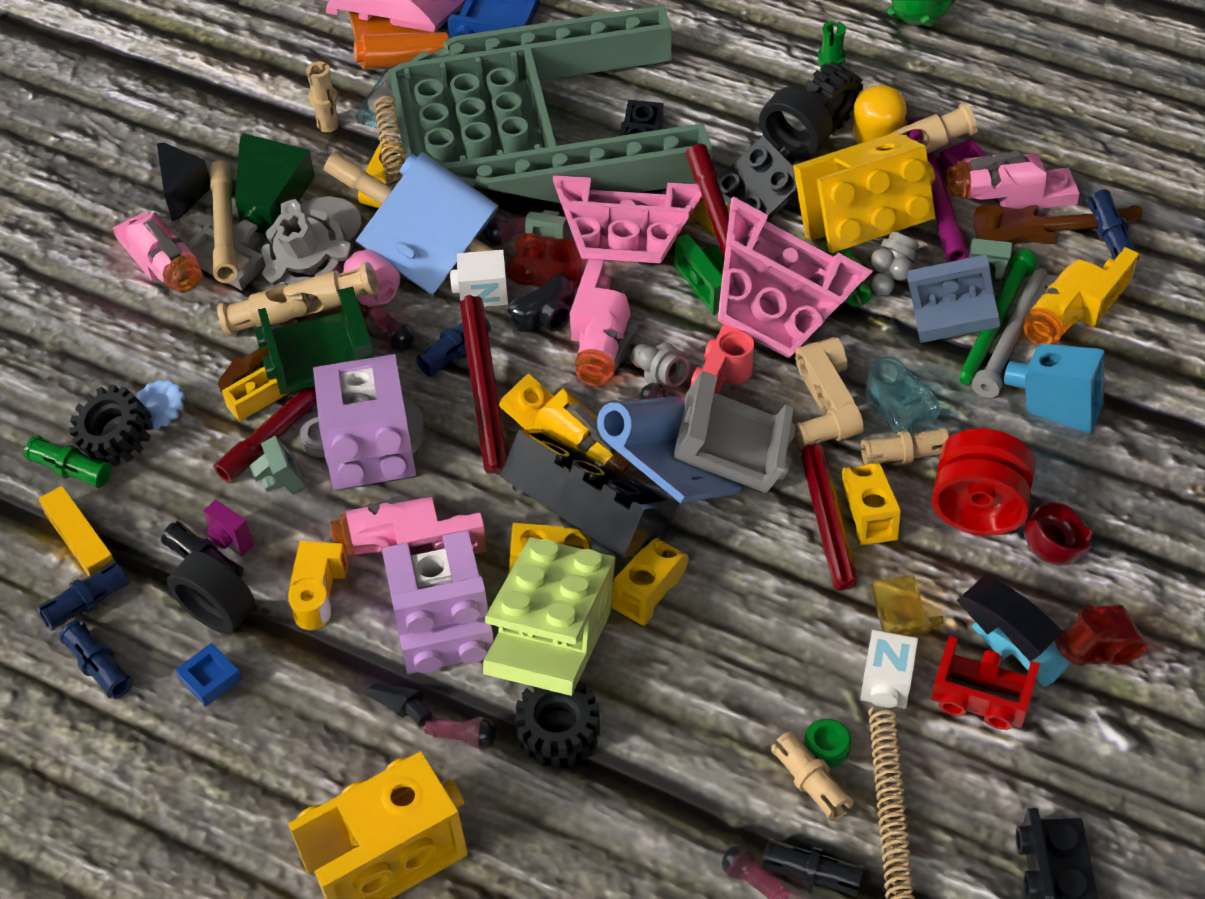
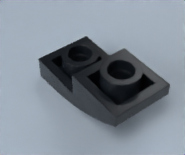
M628 100L625 119L621 123L619 136L661 130L664 103Z
M986 575L981 577L957 599L959 604L987 635L999 627L1029 662L1041 655L1063 633L1031 601L1007 585Z

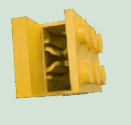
M897 132L793 165L805 237L813 241L826 236L828 250L831 253L935 219L931 183L935 180V173L932 165L927 161L926 146Z
M421 751L410 757L396 759L387 766L385 771L366 781L352 783L343 790L341 795L322 805H313L306 808L295 820L288 823L304 867L308 874L315 873L324 899H392L468 856L457 808L464 805L462 795L452 779L442 784L440 783Z

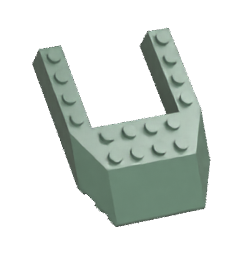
M664 5L454 36L444 41V48L432 54L424 51L416 55L411 61L401 63L388 70L392 95L395 98L394 104H396L395 110L397 111L396 116L398 118L405 161L412 153L418 157L420 153L424 152L470 186L477 189L561 204L553 183V176L591 178V190L633 193L667 188V183L696 184L685 152L693 145L705 144L712 159V146L704 123L556 146L539 81L671 61L672 27Z

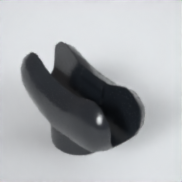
M557 273L537 290L509 303L507 311L512 315L509 320L510 326L514 330L523 333L534 331L543 326L553 332L562 329L570 320L571 306L575 297L574 286L570 277L564 273Z

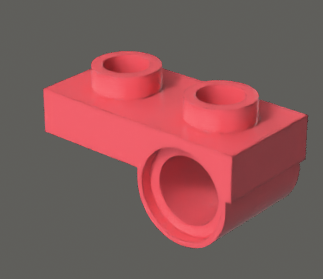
M723 324L717 338H710L704 356L705 364L703 368L697 367L695 369L691 386L701 371L717 376L714 391L716 394H720L725 382L740 384L747 381L753 372V338L744 331Z

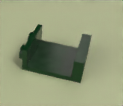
M353 286L337 290L341 307L340 313L279 328H271L266 308L258 309L261 326L254 327L260 351L268 349L269 355L262 356L268 380L276 379L280 395L314 387L313 367L374 357L372 343Z

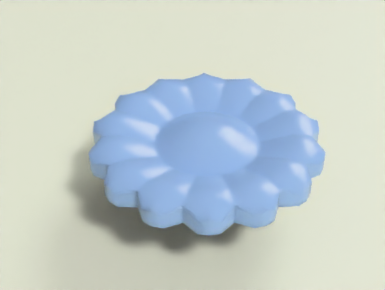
M159 379L155 383H148L144 389L137 392V398L151 413L152 418H150V421L153 423V430H157L161 426H168L171 420L178 418L179 411L184 407L182 401L185 399V395L181 392V387L178 384H174L171 380L163 381Z

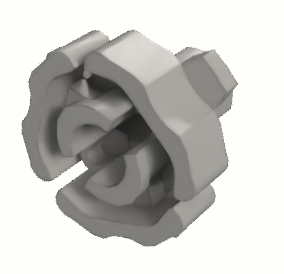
M296 199L286 201L281 204V214L266 231V236L273 249L270 244H265L261 249L266 265L262 276L273 286L280 282H284L287 286L291 283L310 278L292 276L293 272L312 275L317 272L318 267L322 269L327 263L328 265L316 273L315 276L336 270L339 273H343V263L350 257L352 245L350 242H347L346 235L339 222L331 221L325 211L302 209ZM332 229L335 240L330 239L328 230Z

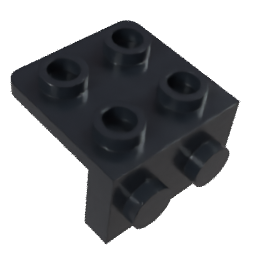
M761 136L717 179L724 201L731 205V198L735 197L767 214L766 221L768 222L798 194L794 168L792 166L797 159L782 144L776 149L764 136Z

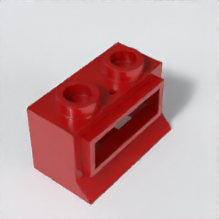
M949 636L934 681L931 700L938 702L941 710L952 715L962 716L967 711L983 716L984 721L988 725L997 729L1009 730L1012 726L1022 728L1040 663L1031 660L1027 676L1000 668L1002 656L995 651H984L981 662L956 655L955 650L958 638ZM950 677L1018 697L1017 702L949 682Z

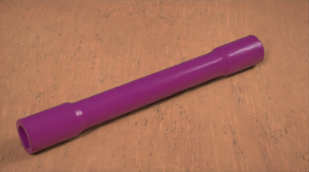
M915 117L909 120L906 126L917 121H920L924 118ZM917 130L907 131L910 139L921 144L923 143L922 136ZM935 151L927 154V161L930 162L935 173V180L931 183V190L941 245L947 262L962 260L969 257V252L962 230L957 224Z

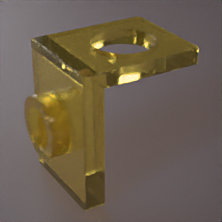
M913 574L877 580L870 584L882 632L914 637L928 634L944 623L942 615L925 617L916 579Z

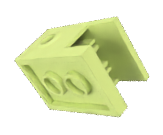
M529 537L485 616V623L498 626L499 632L484 658L483 674L572 696L611 612L615 556L598 553L592 549H580L558 544L548 539Z

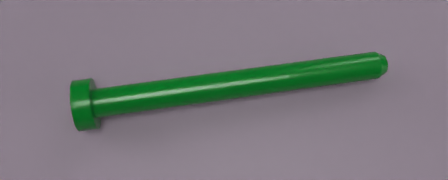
M1017 249L1013 251L1008 262L1011 270L995 300L1000 327L1024 277L1031 275L1038 264L1037 257L1029 250ZM1000 327L980 331L959 373L961 384L969 385L972 383Z

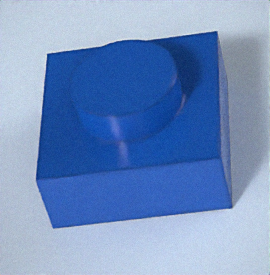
M210 643L175 669L178 679L204 707H207L242 680L239 670L213 643Z

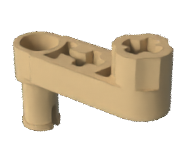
M832 337L796 348L795 359L799 373L824 416L795 424V438L800 448L802 449L806 445H815L833 438L840 441L862 434L864 425L861 413L838 372L847 369V358L839 338Z

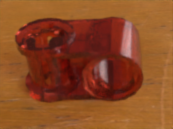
M525 233L519 236L515 245L516 254L506 265V273L511 280L522 285L542 286L553 275L564 273L572 280L574 289L580 285L583 276L582 258L574 240L543 237L532 233Z
M1119 604L1112 606L1085 605L1078 612V620L1069 629H1063V633L1055 640L1056 647L1061 655L1071 663L1080 666L1087 664L1124 665L1141 656L1148 646L1126 608Z

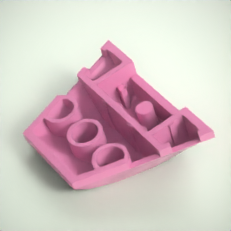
M329 0L326 13L337 15L339 9L359 13L358 19L368 21L373 16L390 18V23L395 26L436 32L448 21L450 15H455L463 8L466 0Z
M553 176L554 186L580 256L585 259L661 263L702 197L697 184L667 183L665 195L591 190V178Z
M732 197L718 321L748 333L753 340L789 358L795 353L796 348L800 347L873 271L840 253L833 257L767 222V214Z

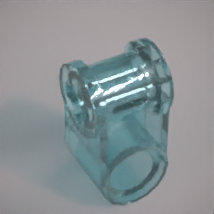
M880 357L871 363L865 389V399L887 421L890 428L896 434L902 430H908L911 433L913 427L924 420L932 421L938 418L940 407L935 395L930 389L923 386L900 360L893 357Z

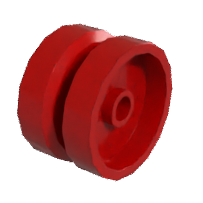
M987 428L966 429L951 435L942 444L931 504L936 515L956 529L982 536L1002 535L1016 530L1026 521L1029 510L1030 490L1036 466L1032 450L1020 439L1008 433Z

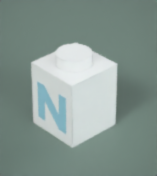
M503 250L456 253L457 270H450L452 293H460L461 301L467 295L480 296L483 299L484 307L508 305Z
M872 630L860 700L872 702L874 705L882 708L899 707L906 709L918 638Z

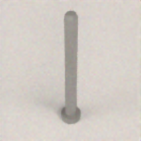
M1038 268L1032 273L985 370H980L976 373L972 381V388L978 395L993 398L999 394L1003 385L1000 375L1029 318L1030 305L1045 276L1048 275L1044 268Z

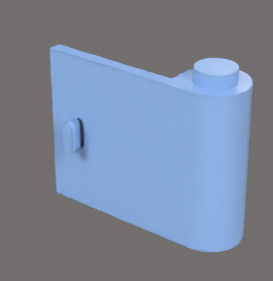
M422 152L418 157L412 153L399 171L403 177L363 229L356 242L365 249L381 254L398 269L400 274L433 296L450 273V270L457 263L456 253H464L474 238L478 237L487 226L499 206L426 153Z

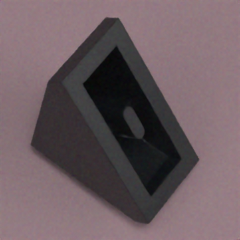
M165 142L157 143L164 196L171 220H179L211 189L206 162Z

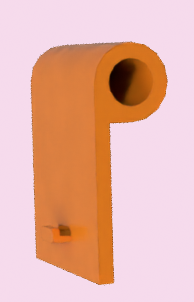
M348 11L355 37L354 60L355 63H361L363 70L391 69L401 63L411 61L416 55L424 51L432 54L444 48V41L448 40L446 32H429L395 26L390 23V18L373 16L368 21L358 19L359 13Z

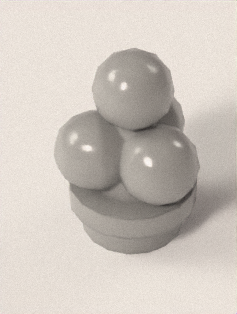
M891 232L888 239H883L880 249L876 250L871 257L872 266L875 270L881 272L874 275L870 283L871 289L876 295H889L894 290V279L904 281L907 279L906 271L914 270L913 264L919 256L916 253L919 247L916 241L897 232Z
M661 343L655 348L646 344H639L631 352L632 363L644 370V377L648 383H657L658 386L663 388H674L683 384L687 379L690 368L689 362L683 353L670 343Z

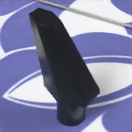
M375 683L363 693L390 708L402 718L408 715L418 727L426 725L432 718V713L421 702L424 694L419 690Z

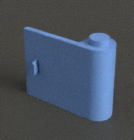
M662 397L610 402L599 411L597 428L604 441L679 503L738 494L742 486L737 482L673 459L684 407L683 400L677 397Z

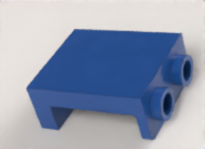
M466 0L460 14H452L448 19L449 36L452 38L459 35L531 25L540 5V0Z

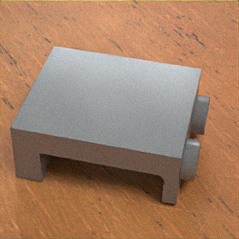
M701 371L686 393L673 459L767 493L777 479L782 481L785 478L790 467L791 458L786 456L796 430V425L791 423L794 407L785 404L777 415H772L716 394L714 391L717 376Z

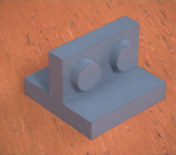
M987 254L906 271L920 343L1000 327Z

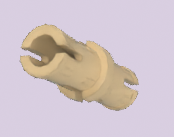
M320 61L313 62L306 69L311 90L308 94L309 102L315 109L317 128H321L322 132H332L340 125L336 110L338 101L337 90L332 87L329 65Z
M940 428L938 430L911 434L908 430H902L897 432V436L870 440L863 439L861 440V447L865 448V450H861L864 465L876 462L881 464L902 460V464H909L913 462L914 458L940 455L942 444L949 436L946 428Z
M789 731L781 735L777 741L783 748L774 743L771 752L779 758L795 777V786L800 792H807L825 812L826 817L830 821L843 817L847 810L842 807V804L847 808H851L854 801L829 774L830 768L823 759H816L800 741L795 732Z

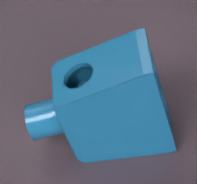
M1041 344L1037 346L1029 364L1016 361L1008 363L1004 383L1005 385L1026 390V410L1030 414L1091 434L1104 405L1105 350Z

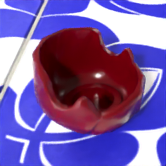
M1055 502L1037 505L1026 520L1024 537L1029 550L1043 562L1056 566L1070 565L1080 559L1091 548L1089 542L1093 533L1092 529L1085 527L1080 516L1067 505Z

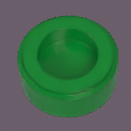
M820 719L810 724L804 736V745L816 759H823L829 768H833L847 760L850 754L852 739L849 730L841 722L834 719Z

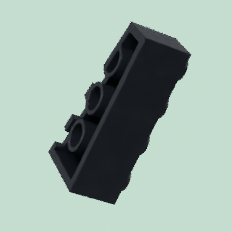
M540 429L518 430L500 474V477L513 485L512 489L535 499L550 511L558 514L623 558L637 555L642 548H645L655 538L663 541L679 505L674 500Z

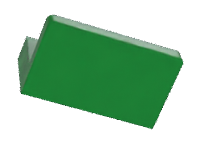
M689 234L676 238L674 266L712 315L718 314L724 267L723 254L715 245L700 249Z

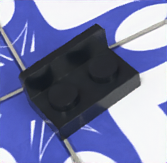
M1027 808L1023 824L1017 825L1015 832L1017 852L1019 855H1026L1028 871L1024 872L1023 877L1026 899H1098L1082 818L1040 819L1038 808Z

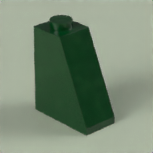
M245 133L242 134L239 143L235 203L240 222L247 220L257 225L255 232L266 234V231L281 214V204L293 199L300 200L315 177L310 150Z

